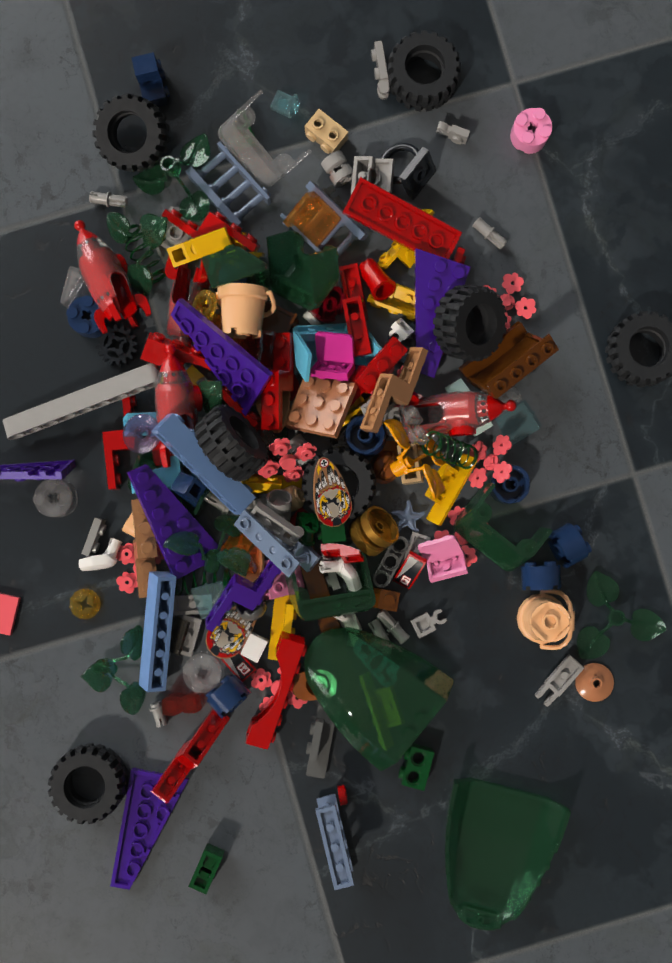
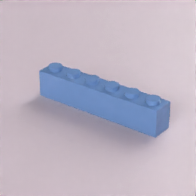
M167 414L151 432L233 514L241 515L256 498L252 494L253 490L247 484H243L241 481H234L232 478L225 476L223 472H220L209 461V458L204 455L202 448L198 445V440L195 438L194 430L184 424V419L178 414Z
M149 571L139 685L146 692L166 691L176 576L168 571Z

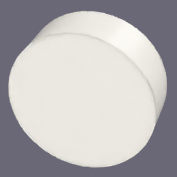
M308 310L303 314V317L311 325L321 324Z

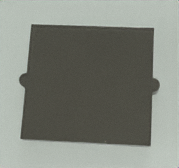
M173 616L169 651L177 655H181L190 622L180 619V616Z

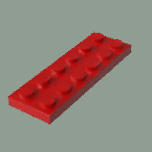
M362 177L359 178L342 214L413 252L417 248L446 259L450 258L462 234L461 231Z

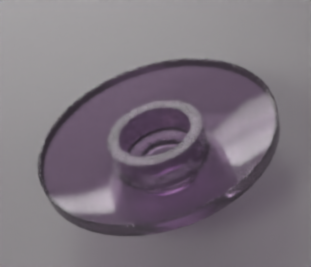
M138 414L131 417L123 429V440L126 446L131 451L140 454L152 451L160 441L151 432L158 424L157 420L147 414ZM146 431L147 436L143 438L142 434Z

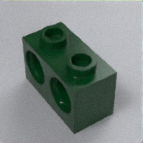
M344 523L336 527L320 524L321 528L317 532L318 540H322L323 544L346 541Z
M410 743L409 748H405L403 759H406L405 765L400 767L398 778H401L402 785L425 790L434 756L432 748ZM417 752L423 754V758L419 761L413 759V755ZM415 771L418 773L417 778L409 779L408 774Z
M207 843L188 887L207 894L225 850Z

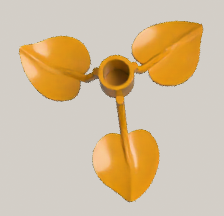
M396 419L383 421L382 423L389 428L397 444L404 449L396 457L398 460L390 464L393 474L396 477H400L403 474L407 475L410 472L423 470L432 492L433 500L438 498L444 492L445 486L437 470L431 469V466L428 464L412 468L415 462L428 455L424 453L413 460L409 456L405 457L404 455L410 448L408 442L411 441L407 429ZM427 437V439H426V441H425V447H426L427 442H428V440L430 439V437ZM432 438L427 447L429 453L433 452V447L436 443ZM440 451L436 454L437 457H440ZM431 456L436 465L442 466L445 464V461L441 458L437 459Z

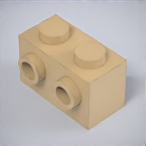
M320 109L316 111L305 125L306 137L310 141H316L320 144L321 149L327 154L339 151L348 140L349 132Z
M416 442L409 443L410 448L404 456H409L413 460L424 454L422 447H419V444ZM397 445L398 455L404 450L399 445ZM421 460L415 462L412 468L421 467ZM423 470L401 476L402 484L404 485L424 483V478H426Z

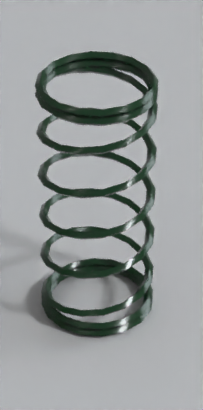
M132 224L121 230L118 237L122 243H127L125 250L132 252L130 259L137 261L135 267L142 270L140 276L146 278L144 281L145 285H153L166 276L165 269H159L147 277L142 276L145 269L156 265L160 260H154L144 268L137 267L140 260L150 257L154 254V251L147 252L139 259L132 258L134 252L142 250L149 245V242H145L134 250L127 249L129 243L135 242L144 236V233L136 235L141 227L139 224ZM138 227L133 233L123 236L128 230ZM133 237V238L130 239L128 242L122 241V240H126V239H129V238ZM159 274H162V275H161L160 277H158L157 279L148 282V281H149L151 278H153L154 276H157V275H159Z
M432 430L428 432L422 441V450L426 455L434 456L437 459L441 458L443 461H448L450 464H455L463 469L471 468L477 461L478 452L474 446L446 436L438 431ZM432 433H436L433 436H431L428 440L425 450V441L427 437ZM439 435V439L433 447V452L429 453L427 450L429 441L434 436ZM442 438H446L447 441L442 445ZM440 440L438 448L434 451L437 442ZM452 440L454 444L449 448V441ZM447 443V450L445 454L442 456V448ZM459 443L460 447L456 450V444ZM454 445L453 455L448 459L449 450ZM469 447H471L475 455L474 461L469 466L463 467L469 458ZM461 448L457 456V461H455L456 452L458 451V449ZM465 448H467V459L463 464H461L460 458L462 456V452ZM440 451V457H437L436 454Z
M214 569L213 585L211 592L208 589L205 570H203V584L201 592H199L195 571H193V582L191 592H188L185 576H183L180 594L177 591L176 580L175 595L177 594L178 596H180L182 594L184 586L187 594L191 595L193 592L194 583L199 595L203 592L204 583L206 585L208 593L211 594L214 590L215 581L219 593H222L230 581L229 569H224L222 591H220L216 570Z

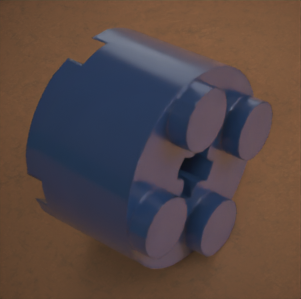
M89 295L79 297L70 304L66 311L69 325L81 336L88 338L102 336L94 320V312L101 308L96 298ZM105 319L104 322L107 328V326H109L108 319Z
M358 416L348 424L346 440L354 452L370 458L380 453L384 448L387 437L386 432L383 429V425L379 428L378 433L363 431L360 429L364 416ZM369 433L370 438L364 439L362 435Z
M512 465L513 469L510 473V478L505 479L503 483H498L493 478V473L491 474L488 488L491 496L496 501L503 504H513L522 501L528 495L530 478L527 472L519 466ZM506 481H512V488H506Z
M567 523L547 534V538L551 539L548 545L555 558L565 563L562 565L564 568H569L580 562L592 552L589 543L584 541L581 536L582 530L577 524L573 526Z
M536 561L525 562V566H521L522 590H526V586H530V590H553V586L556 585L558 589H562L561 567L556 565V561H544V565H537Z
M227 675L220 682L222 685L219 688H213L206 694L207 702L221 719L226 717L225 713L235 710L247 698L245 694L250 695L252 693L237 675Z

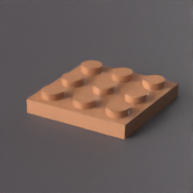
M310 375L309 382H305L304 379L301 382L289 411L285 427L337 439L358 386L353 382L337 381L336 379L328 378L319 379Z

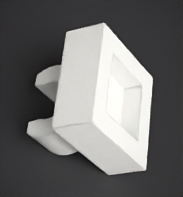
M400 318L392 324L391 328L393 330L389 332V336L397 333L399 335L398 340L401 342L409 338L415 331Z

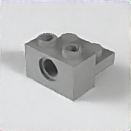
M354 156L351 194L360 177L392 194L395 160L375 159L373 156Z

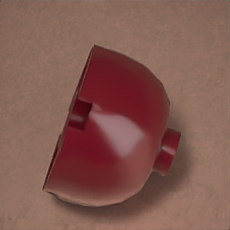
M330 283L319 284L312 289L308 296V309L316 319L325 323L333 322L336 320L334 317L343 312L342 300L346 299V297L342 293V289Z

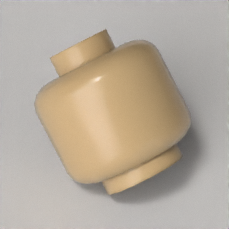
M295 485L283 488L292 496L291 512L302 508L305 501L303 490Z

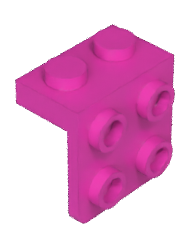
M318 331L315 334L317 361L310 369L311 377L348 381L355 371L353 336L351 334Z

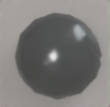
M264 598L261 604L257 605L253 611L238 603L235 604L239 616L246 621L258 620L267 610Z

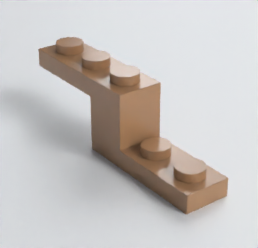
M410 347L399 377L394 374L380 373L360 429L365 432L378 433L389 406V401L394 404L409 405L428 350L423 347Z
M139 499L131 500L135 540H133L138 595L139 598L147 597L149 571H156L155 557H158L156 538Z

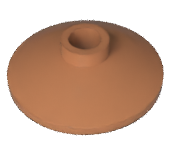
M599 663L584 665L582 672L575 678V686L578 693L584 699L592 702L606 699L614 687L612 673L606 666ZM595 680H599V685L597 687H594L593 682Z

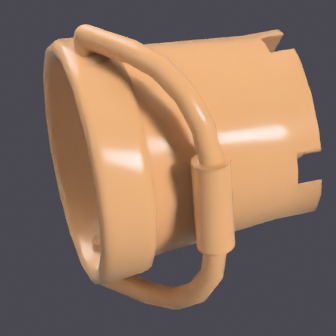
M227 283L219 285L217 292H215L216 300L221 307L222 331L235 339H246V337H250V334H252V339L262 337L263 318L272 315L277 308L276 300L271 290L256 284ZM270 298L272 307L269 311L264 312L265 302Z
M540 590V594L531 595L519 607L517 614L518 628L524 637L532 642L539 643L541 649H562L568 645L572 639L573 631H575V611H573L571 600L560 590ZM548 594L561 596L567 603L568 611H566L558 599ZM566 634H567L566 639H565L564 642H562L561 644H559V645H545V644L550 643V642L559 641V640H561L562 638H564V637L566 636Z

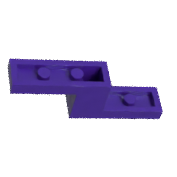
M269 560L255 583L234 573L205 618L206 629L213 632L216 626H220L223 621V615L231 609L233 602L253 611L263 601L266 590L271 589L276 575L282 571Z

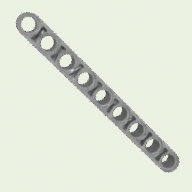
M149 363L7 417L2 421L7 439L14 440L159 386L164 382L162 375L161 377L158 375L161 374L159 372L160 368L158 365Z

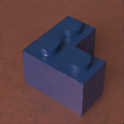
M154 52L131 57L142 97L158 107L169 105L167 98L170 97L168 86H164L163 83L166 76L160 59H156Z

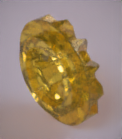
M202 290L196 295L193 307L211 321L212 317L216 316L215 311L219 309L217 306L219 300L216 298V293L210 290ZM209 304V307L205 308L203 305Z
M80 589L74 592L70 598L69 608L72 614L79 619H90L100 609V598L91 589ZM87 598V604L92 607H85L82 610V605L78 602L84 601Z

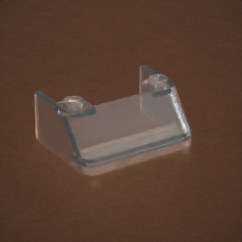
M260 89L219 127L218 137L261 188L263 186L269 188L293 170L311 153V150L308 149L302 152L295 160L288 154H280L275 159L269 155L248 129L255 122L256 118L255 112L249 105L263 93Z

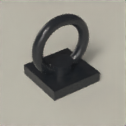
M409 143L393 145L383 153L380 159H389L399 151H408L414 155L413 160L407 165L399 177H393V184H403L407 196L414 200L436 172L429 150L425 147L419 150L416 146Z

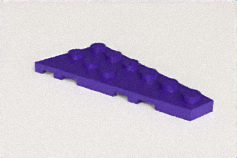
M415 248L416 347H423L428 350L420 374L435 378L443 351L435 340L437 336H434L433 329H435L433 318L436 316L434 312L436 307L440 305L438 303L440 299L446 297V292L450 289L452 290L455 286L465 285L470 266Z
M183 298L177 300L171 313L172 318L183 333L190 336L195 343L193 345L197 351H201L206 358L204 360L219 382L229 389L232 393L231 398L234 402L237 401L243 408L242 413L244 416H247L273 373Z
M75 459L0 465V479H15L16 482L27 479H63L76 467Z
M147 464L127 472L170 573L176 576V580L226 554Z
M137 768L131 769L111 887L130 890L187 784L188 777H185L169 803L166 804L151 792L163 773Z

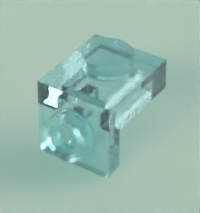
M280 90L277 91L270 105L271 110L290 119L293 113L296 114L300 107L297 94L294 93L291 96Z

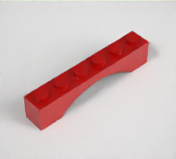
M158 332L149 333L140 359L160 366L167 358V354L164 351L165 346L173 344L176 348L174 356L180 362L196 364L211 370L204 361L206 359L200 350L197 351L194 346L188 347L176 339L172 341Z
M281 631L276 646V657L281 670L279 687L270 703L260 713L251 718L246 732L245 744L268 750L270 743H274L276 737L275 728L280 726L282 721V708L286 709L288 704V691L292 692L294 687V674H298L300 670V657H304L307 645H305L304 637Z

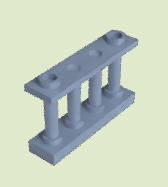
M219 141L217 146L220 153L200 170L197 169L195 171L192 167H189L186 170V174L217 211L227 217L226 221L229 224L235 223L243 228L242 218L262 200L269 206L271 204V194L264 186L261 188L232 156L234 153L228 145L224 146ZM226 158L232 167L213 184L207 185L204 181V176ZM239 172L245 181L225 198L222 197L220 199L216 195L217 190ZM251 186L257 195L238 212L232 213L229 209V204Z
M309 181L305 186L309 190L308 196L290 217L284 213L280 215L284 220L282 223L290 230L293 228L324 259L323 263L329 269H339L341 266L336 263V260L354 240L364 241L369 235L350 217L342 214L343 210L314 182ZM318 199L322 203V209L302 229L295 223L296 220L314 200ZM332 212L336 216L335 223L316 243L309 234L327 214ZM346 226L350 230L348 232L349 235L329 256L322 248L340 227Z
M247 509L241 513L234 523L288 578L292 576L299 565L306 572H310L321 558L311 546H304L299 541L295 546L287 545L270 533Z
M331 794L316 798L318 808L315 811L334 890L354 886L353 866L336 795Z

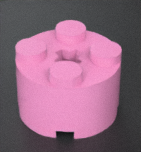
M529 108L522 111L516 117L511 129L510 138L513 146L527 154L540 151L551 135V119L542 108Z

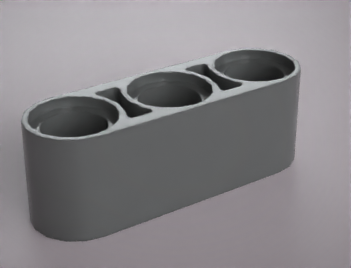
M398 537V539L404 541L403 549H395L394 543L387 547L372 577L377 587L384 588L388 586L409 546L405 537ZM389 556H393L396 561L392 567H387L385 564V559ZM380 573L385 574L387 577L386 582L383 584H379L376 581V576Z

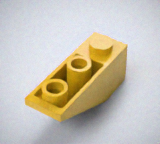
M226 227L169 247L167 252L173 267H177L233 245Z

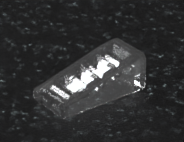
M69 267L60 300L61 304L69 308L87 278L88 273L84 269Z

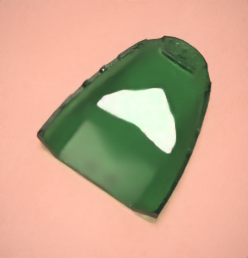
M352 627L330 628L322 632L310 644L304 659L305 677L308 685L328 717L351 745L380 771L396 764L447 702L454 680L445 672L405 647Z
M471 777L453 780L446 819L445 870L450 904L460 920L476 929L496 930L501 929L502 925L510 920L514 921L530 902L537 886L541 885V879L546 870H549L550 862L559 849L571 815L569 808L546 796Z

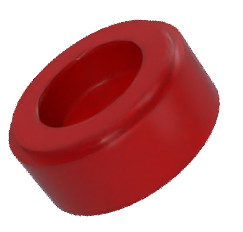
M338 785L340 806L347 805L345 785Z

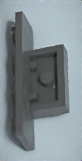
M319 700L316 721L311 723L309 733L313 735L312 743L308 742L306 754H309L306 770L307 776L325 778L338 701Z

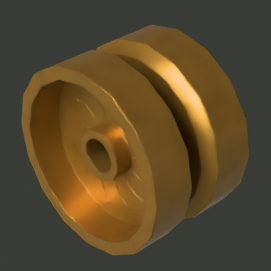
M379 506L369 507L349 525L352 541L358 549L368 556L380 554L387 547L395 543L399 537V529L395 520L386 510Z

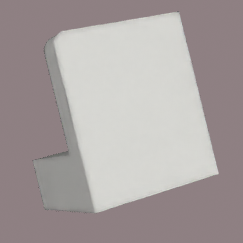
M251 632L241 651V655L258 663L269 640Z

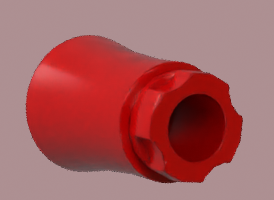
M368 258L360 264L361 276L369 287L373 299L382 301L389 298L396 289L395 281L372 258Z

